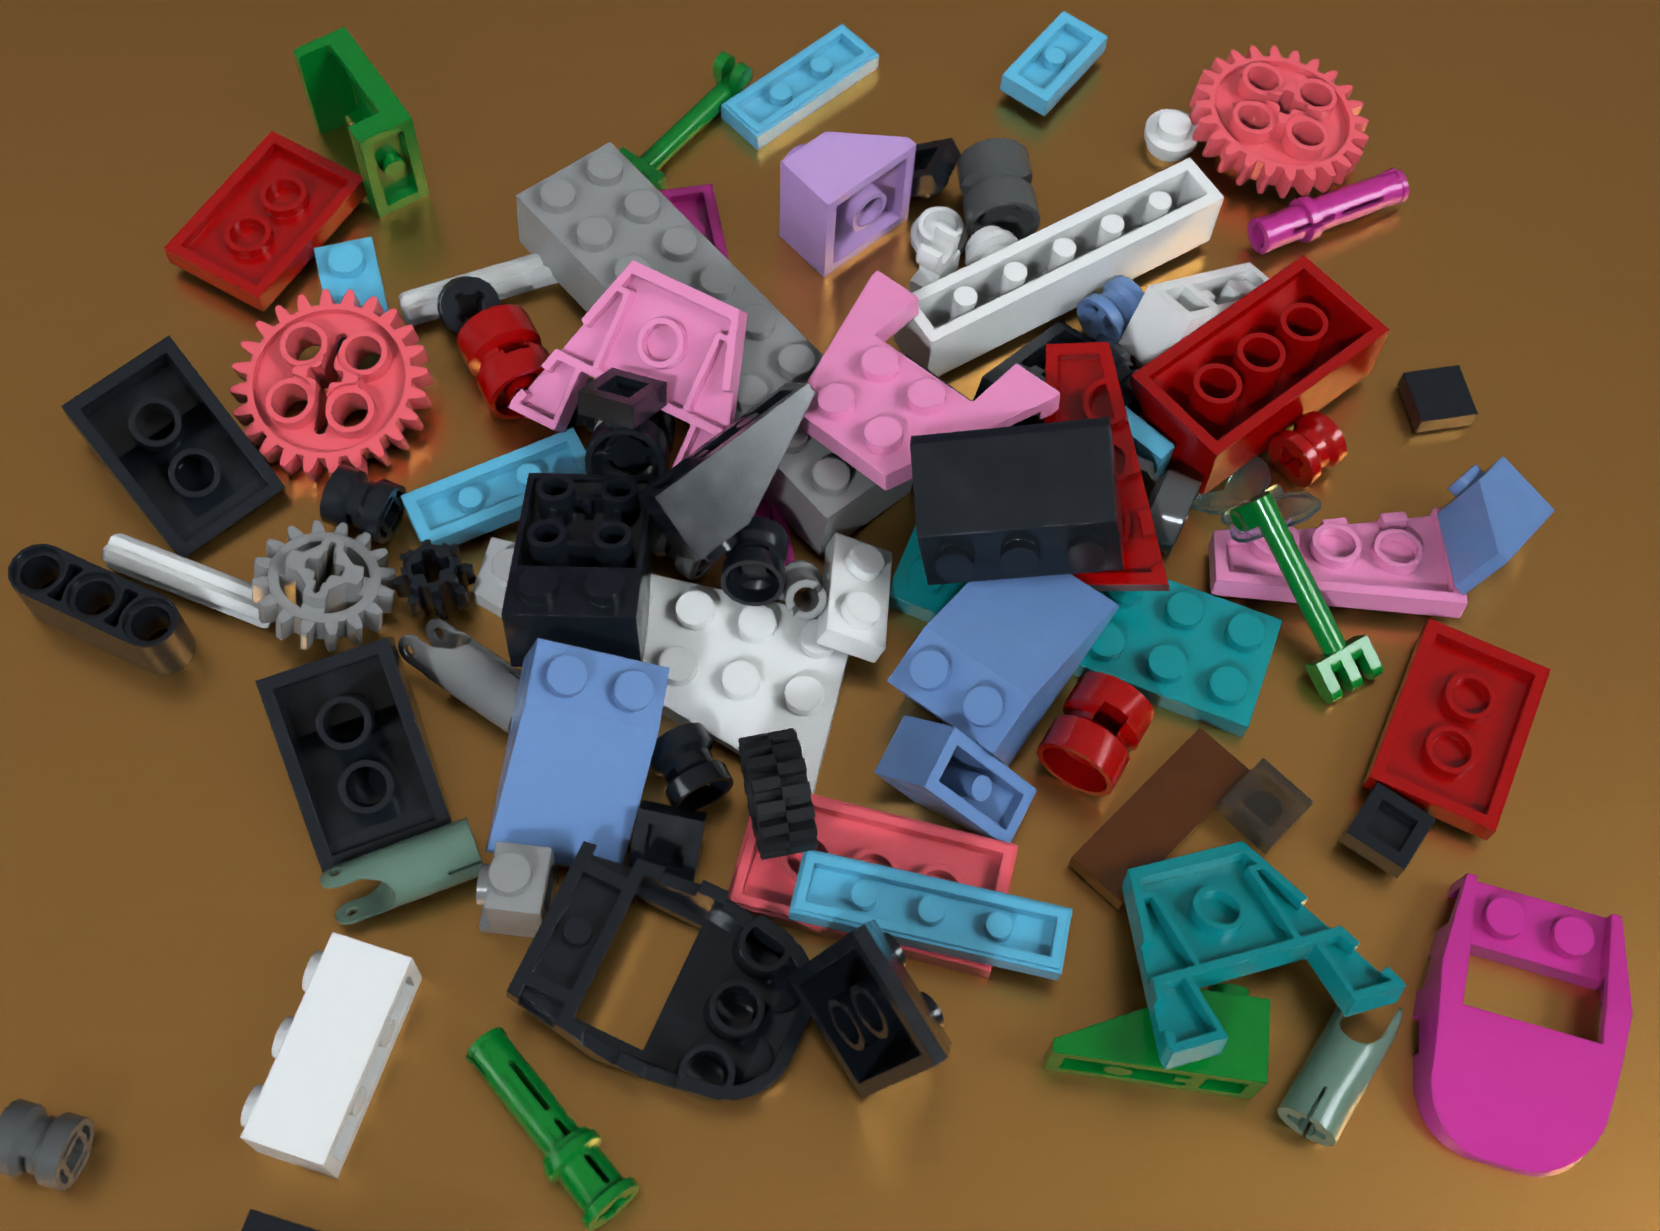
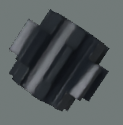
M426 539L421 542V547L414 551L409 549L405 554L402 553L399 556L403 567H400L401 576L394 578L393 584L398 597L408 598L407 604L412 617L417 618L421 615L427 618L428 615H432L446 621V619H449L447 614L452 613L456 609L460 612L464 607L468 608L471 605L467 594L469 593L468 586L475 583L476 576L472 564H461L462 556L456 543L449 545L444 542L440 546L434 545L431 540Z

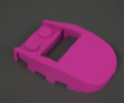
M1467 873L1450 887L1447 897L1456 899L1449 922L1435 933L1428 955L1431 961L1423 988L1416 992L1412 1018L1419 1020V1053L1413 1056V1091L1417 1100V1108L1432 1134L1447 1148L1465 1158L1525 1176L1546 1177L1556 1175L1576 1165L1597 1143L1607 1125L1615 1098L1633 1015L1622 916L1611 914L1607 918L1478 882L1477 875ZM1469 955L1599 991L1601 1016L1598 1043L1463 1004Z

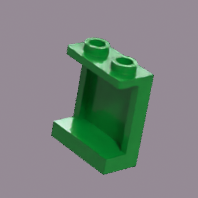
M345 26L296 48L293 54L313 121L319 132L326 134L345 124H352L348 127L368 202L379 218L386 216L429 195L412 117Z

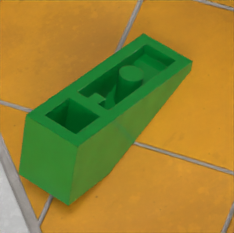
M1234 984L1209 985L1207 990L1199 989L1229 1037L1221 1054L1164 1070L1159 1061L1148 1007L1054 1038L1044 1055L1043 1069L1252 1099L1268 1084L1270 999L1249 996L1247 988Z

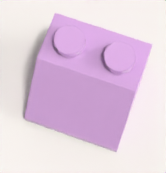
M825 131L806 145L800 144L794 147L781 161L779 236L823 277L832 273L908 219L916 143L909 137Z

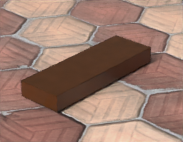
M1199 728L1072 856L1068 865L1119 910L1125 904L1121 886L1128 869L1167 860L1238 787L1250 770L1202 728Z

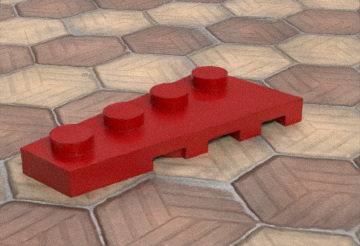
M1109 342L1046 344L1045 383L1060 392L1059 409L1052 415L1045 417L1044 423L1110 417L1123 513L1124 570L1076 573L1071 575L1097 591H1170Z

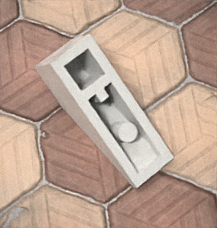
M1248 262L1149 285L1119 344L1135 357L1136 364L1142 368L1270 278Z

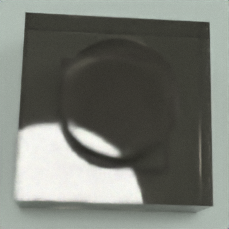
M1263 758L1221 799L1215 810L1266 855L1308 812L1314 802Z

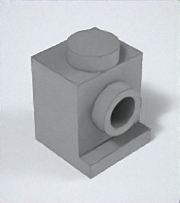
M496 841L493 861L491 864L483 863L481 865L477 880L476 903L483 906L479 923L480 932L535 937L556 896L559 872L552 847Z

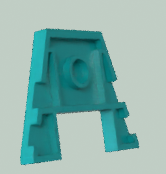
M1243 841L1130 868L1121 887L1159 1061L1164 1070L1221 1054L1229 1038L1199 988L1305 959L1309 962L1343 1015L1348 1017L1396 1003L1406 987L1401 977L1388 966L1380 973L1357 953L1356 949L1360 942L1342 926L1329 928L1304 906L1308 897Z

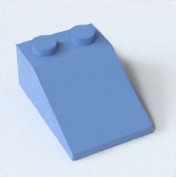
M1071 574L968 582L923 628L887 682L905 697L946 725L959 729L1008 767L1114 616L1119 605Z
M537 638L523 661L485 851L494 853L496 841L552 847L556 865L570 868L582 843L585 841L597 845L594 856L623 865L659 733L670 668Z

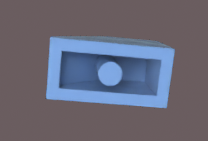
M1504 456L1485 471L1477 464H1474L1447 488L1454 498L1437 514L1455 587L1465 595L1505 565L1555 511Z
M907 715L903 716L874 771L876 775L917 804L980 836L1011 843L1037 792L1035 787L956 727Z

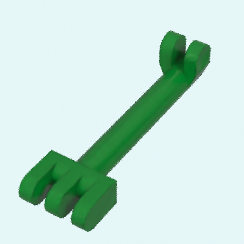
M725 51L716 57L713 64V77L716 86L640 157L624 147L619 149L658 190L667 189L666 175L659 170L721 112V105L744 90L752 80V68L743 62H739L735 66V57Z
M1269 491L1262 492L1251 498L1249 502L1242 503L1231 509L1230 517L1238 530L1243 532L1259 527L1323 653L1304 665L1320 697L1326 703L1332 704L1343 696L1340 685L1346 691L1352 692L1363 685L1361 674L1368 680L1383 673L1382 663L1367 635L1353 636L1345 641Z

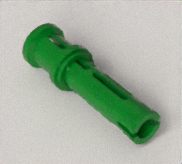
M497 1027L486 1032L469 1047L465 1058L474 1065L509 1113L513 1115L545 1156L542 1161L544 1175L550 1182L559 1181L584 1212L581 1222L588 1231L598 1229L618 1215L635 1198L640 1190V1185L633 1177L624 1178L600 1148L602 1137L598 1132L587 1126L579 1127L549 1090L545 1082L507 1037V1033L503 1028Z

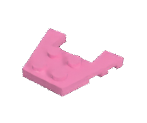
M632 260L581 319L584 323L583 326L562 350L555 349L541 365L544 371L527 390L520 389L511 400L508 408L554 431L565 433L578 403V390L586 385L589 376L597 378L609 369L616 368L667 382V405L661 410L690 424V428L672 466L673 468L735 421L748 313Z
M876 271L870 277L807 382L812 387L815 395L799 425L800 429L887 491L913 479L910 450L911 436L1010 427L1035 414L1041 420L1059 409L1060 392L1017 363L978 398L970 401L887 344L886 341L919 314L918 297L880 271Z

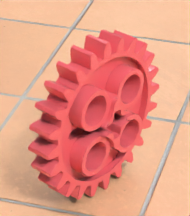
M1250 46L1246 57L1235 49L1230 51L1227 61L1217 57L1214 59L1211 69H1204L1189 103V106L1192 107L1189 118L1191 124L1196 125L1192 138L1194 141L1207 142L1202 153L1203 157L1219 156L1222 159L1217 169L1219 173L1233 168L1238 172L1236 184L1241 185L1251 178L1256 180L1257 193L1262 194L1269 184L1276 187L1280 198L1286 197L1290 187H1294L1302 197L1308 196L1313 186L1324 194L1327 193L1332 182L1341 185L1348 172H1353L1363 154L1362 150L1369 138L1368 135L1364 134L1369 119L1358 116L1364 105L1362 101L1347 100L1353 87L1351 85L1336 86L1333 83L1338 74L1336 70L1322 74L1317 71L1319 67L1318 59L1311 60L1307 65L1300 63V56L1297 50H1293L1288 59L1282 58L1276 46H1271L1267 56H1262L1255 46Z
M323 289L319 305L311 306L303 294L298 295V312L292 315L285 308L277 305L275 311L279 323L274 327L258 320L255 325L264 338L260 343L242 341L240 345L251 357V361L233 363L232 369L245 382L229 387V390L237 402L242 403L233 411L234 416L243 426H248L244 431L245 435L254 446L261 445L259 452L270 464L280 459V466L290 476H293L303 465L304 473L310 481L317 482L324 468H328L329 473L332 475L339 466L344 464L348 466L353 465L354 468L366 472L368 476V459L375 457L381 464L387 467L391 464L386 451L387 447L392 444L406 451L410 448L402 432L405 428L412 430L423 429L424 425L414 412V409L431 408L432 402L427 393L421 390V388L434 384V379L428 368L422 367L430 359L423 345H416L420 340L411 324L402 327L404 322L397 309L392 308L383 314V308L375 296L370 297L361 307L353 290L349 289L344 295L341 304H336L329 290ZM346 337V339L342 342V345L338 353L337 347L339 340L341 338ZM312 346H321L319 353L313 358L304 361L298 360L305 349ZM369 355H381L378 363L373 367L365 370L357 369L359 362ZM338 376L342 379L341 383L337 382ZM325 388L328 389L327 394L323 392ZM298 401H308L305 410L299 415L285 418V413L292 404ZM357 410L368 411L365 419L360 424L353 427L343 426L346 417ZM327 418L326 431L323 434H318L322 430Z

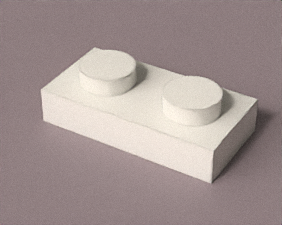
M837 532L833 535L825 548L822 587L826 592L827 602L825 609L818 616L817 644L872 663L876 662L886 648L892 552Z

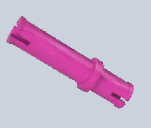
M1391 168L1384 173L1346 185L1316 198H1310L1309 196L1296 198L1289 203L1288 208L1250 220L1247 227L1248 239L1253 249L1257 253L1261 252V254H1266L1273 249L1297 240L1308 243L1319 238L1324 230L1358 219L1388 206L1405 202L1409 196L1408 181L1401 170L1395 171V168Z

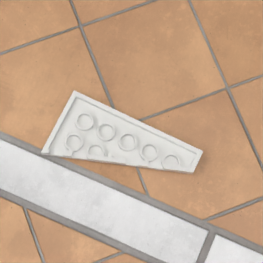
M491 537L475 580L472 594L475 603L502 618L501 613L515 542ZM651 574L649 618L643 662L670 668L662 714L680 725L696 722L703 724L711 739L740 755L739 738L794 728L801 744L802 758L805 759L807 779L810 782L811 792L814 794L850 655L816 643L818 616L809 620L798 619L793 616L794 612L792 609L790 611L787 609L786 604L771 602L761 606L743 605L733 601L721 589Z

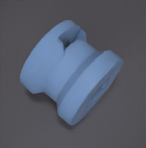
M1123 275L1114 276L1103 285L1102 293H1093L1078 303L1077 315L1084 332L1088 337L1097 342L1119 343L1145 293L1130 278Z

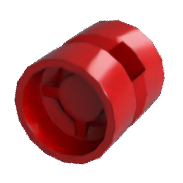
M512 304L495 305L480 311L463 325L456 339L458 349L469 371L476 377L478 388L491 413L498 418L507 420L524 418L526 416L508 407L520 389L527 390L544 371L541 365L550 354L542 346L538 331L528 313L521 306Z
M1089 671L1080 676L1064 703L1062 709L1064 715L1054 719L1039 744L1036 753L1039 761L1047 771L1064 784L1089 795L1105 796L1111 794L1130 760L1128 752L1137 749L1152 723L1155 713L1153 706L1147 698L1129 683L1103 672Z

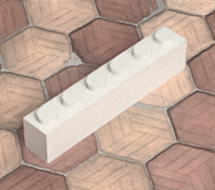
M1191 158L1183 160L912 292L918 297L919 314L895 333L894 341L904 355H908L939 377L1076 308L1078 303L1086 296H1090L1093 293H1102L1103 285L1114 276L1123 275L1132 280L1208 242L1211 238L1224 196Z

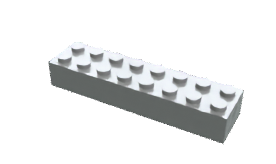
M611 142L516 195L519 242L531 254L535 253L541 257L543 265L550 268L553 277L586 312L591 309L629 263L634 260L748 313L735 421L784 384L807 383L822 359L823 354ZM798 427L763 498L768 503L770 500L782 512L786 522L820 557L825 553L827 544L836 532L850 536L909 494L913 479L885 491Z

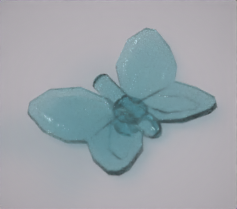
M1256 456L1231 475L1227 480L1225 490L1196 496L1192 508L1207 514L1221 515V522L1229 525L1232 539L1238 543H1248L1262 538L1263 535L1259 527L1243 532L1238 530L1231 520V509L1242 503L1249 502L1251 498L1262 492L1269 491L1287 526L1291 527L1307 521L1320 510L1321 501L1309 492H1287L1283 494V490L1278 484H1273L1267 488L1271 482L1268 464Z

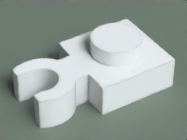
M938 222L935 226L934 237L930 246L924 243L920 245L916 255V263L919 264V269L911 278L909 284V291L911 293L958 270L961 253L957 250L960 240L958 232Z

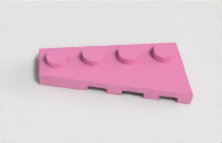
M1444 507L1433 508L1430 516L1408 518L1405 511L1382 513L1375 522L1348 524L1346 517L1324 519L1317 528L1298 530L1292 524L1286 523L1328 606L1460 618L1468 604L1467 594L1463 595L1454 585L1437 514ZM1259 527L1243 532L1237 528L1213 531L1209 543L1211 595L1297 603Z

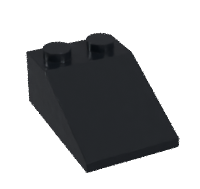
M170 336L159 341L61 406L68 420L174 553L187 558L286 489Z
M394 636L386 637L255 681L322 873L335 865L453 822L417 703Z
M875 920L853 930L787 976L861 1098L937 1066L948 1058L952 1044L943 1029L945 1025L944 1017L938 1005L928 994L919 991L905 968L906 957L901 946L892 935L882 932Z

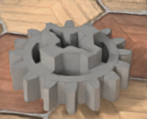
M320 520L313 521L311 533L305 535L295 526L288 527L287 543L284 544L270 538L266 542L267 557H256L254 561L252 601L259 603V620L261 623L276 621V638L280 640L289 637L292 633L299 634L300 649L308 650L313 644L314 639H324L328 652L336 651L337 638L344 636L355 646L362 644L363 627L379 632L382 629L383 613H392L395 591L393 579L396 578V572L394 568L387 567L388 551L385 548L370 551L371 534L368 532L358 535L355 539L348 537L347 523L343 522L336 527L334 533L325 532Z

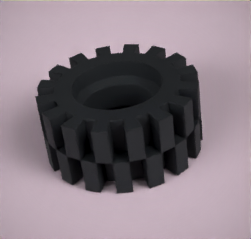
M794 728L739 738V754L741 758V771L744 777V789L747 795L754 837H756V844L761 859L766 860L816 850V847H818L816 836L818 835L814 820L815 810L810 795L812 792L810 782L807 779L805 759L802 758L801 744Z

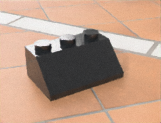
M1110 417L911 436L910 450L917 540L928 585L1124 570L1123 513Z

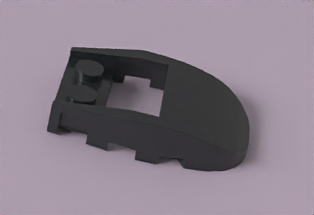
M584 841L507 989L506 997L592 1059L677 1091L706 1100L730 1101L751 1097L771 1086L783 1074L790 1063L810 1018L808 1010L787 978L789 974L810 961L802 946L794 940L791 934L761 914L756 918L727 898L729 891L704 879L701 884L666 873L664 872L666 867L638 858L632 868L594 856L597 845ZM634 896L700 929L643 1050L575 1018Z

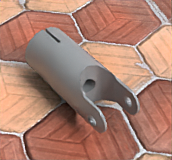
M434 618L426 625L427 637L435 647H431L412 634H406L400 638L398 642L399 653L407 663L509 734L521 670L511 667V664L440 618ZM438 628L442 630L444 637L438 634ZM408 646L413 649V654L409 652Z

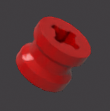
M1310 411L1302 415L1295 422L1293 430L1286 429L1271 438L1268 444L1269 455L1277 471L1288 482L1299 487L1311 485L1321 475L1322 468L1329 469L1335 467L1347 455V444L1338 426L1329 417L1316 411Z

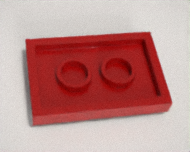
M271 131L164 247L165 253L170 263L265 312L315 255L314 248L323 246L365 198L366 192L362 177Z
M1429 618L1419 634L1362 786L1372 790L1377 782H1379L1432 817L1487 841L1496 832L1551 669Z

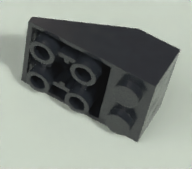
M528 474L501 613L511 667L523 666L524 657L537 638L643 662L649 618L654 519L636 494L654 482L655 475Z

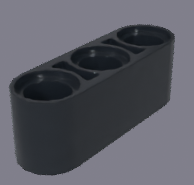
M48 544L31 545L21 550L12 559L8 567V579L13 589L37 619L148 672L159 675L173 674L183 669L191 661L195 653V639L180 612L171 600L159 593ZM56 580L52 585L41 589L46 583ZM112 604L106 611L94 615L99 608ZM168 629L162 637L148 641V638L153 633Z

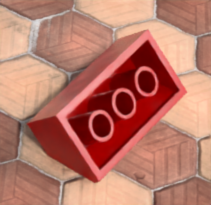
M1303 255L1134 372L1129 382L1146 422L1175 446L1169 463L1179 473L1202 482L1199 492L1204 495L1266 450L1271 438L1286 429L1293 430L1295 422L1302 415L1310 411L1318 412L1370 374L1390 329Z

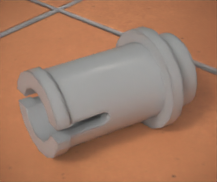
M803 560L791 561L785 565L784 591L778 599L782 604H786L789 611L793 610L794 617L802 620L814 619L822 613L827 602L826 592L822 587L823 576L818 567L810 562ZM808 587L806 591L796 594L799 589Z

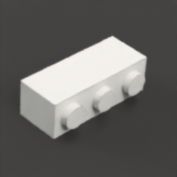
M332 932L325 950H317L307 964L302 980V989L306 992L295 1016L286 1017L276 1033L272 1046V1056L276 1059L264 1085L257 1084L246 1099L240 1120L241 1126L245 1128L240 1138L258 1153L338 1179L423 978L412 957Z

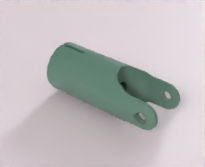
M466 817L335 865L321 875L320 883L324 888L333 889L359 879L382 881L376 890L369 895L350 901L337 910L335 913L337 922L342 925H349L477 878L483 861Z
M1337 1006L1277 1109L1278 1115L1283 1122L1300 1135H1303L1308 1124L1312 1122L1305 1138L1324 1146L1335 1145L1397 1035V1029L1402 1021L1403 1009H1398L1382 1038L1372 1044H1364L1352 1040L1342 1031L1340 1022L1344 1015Z

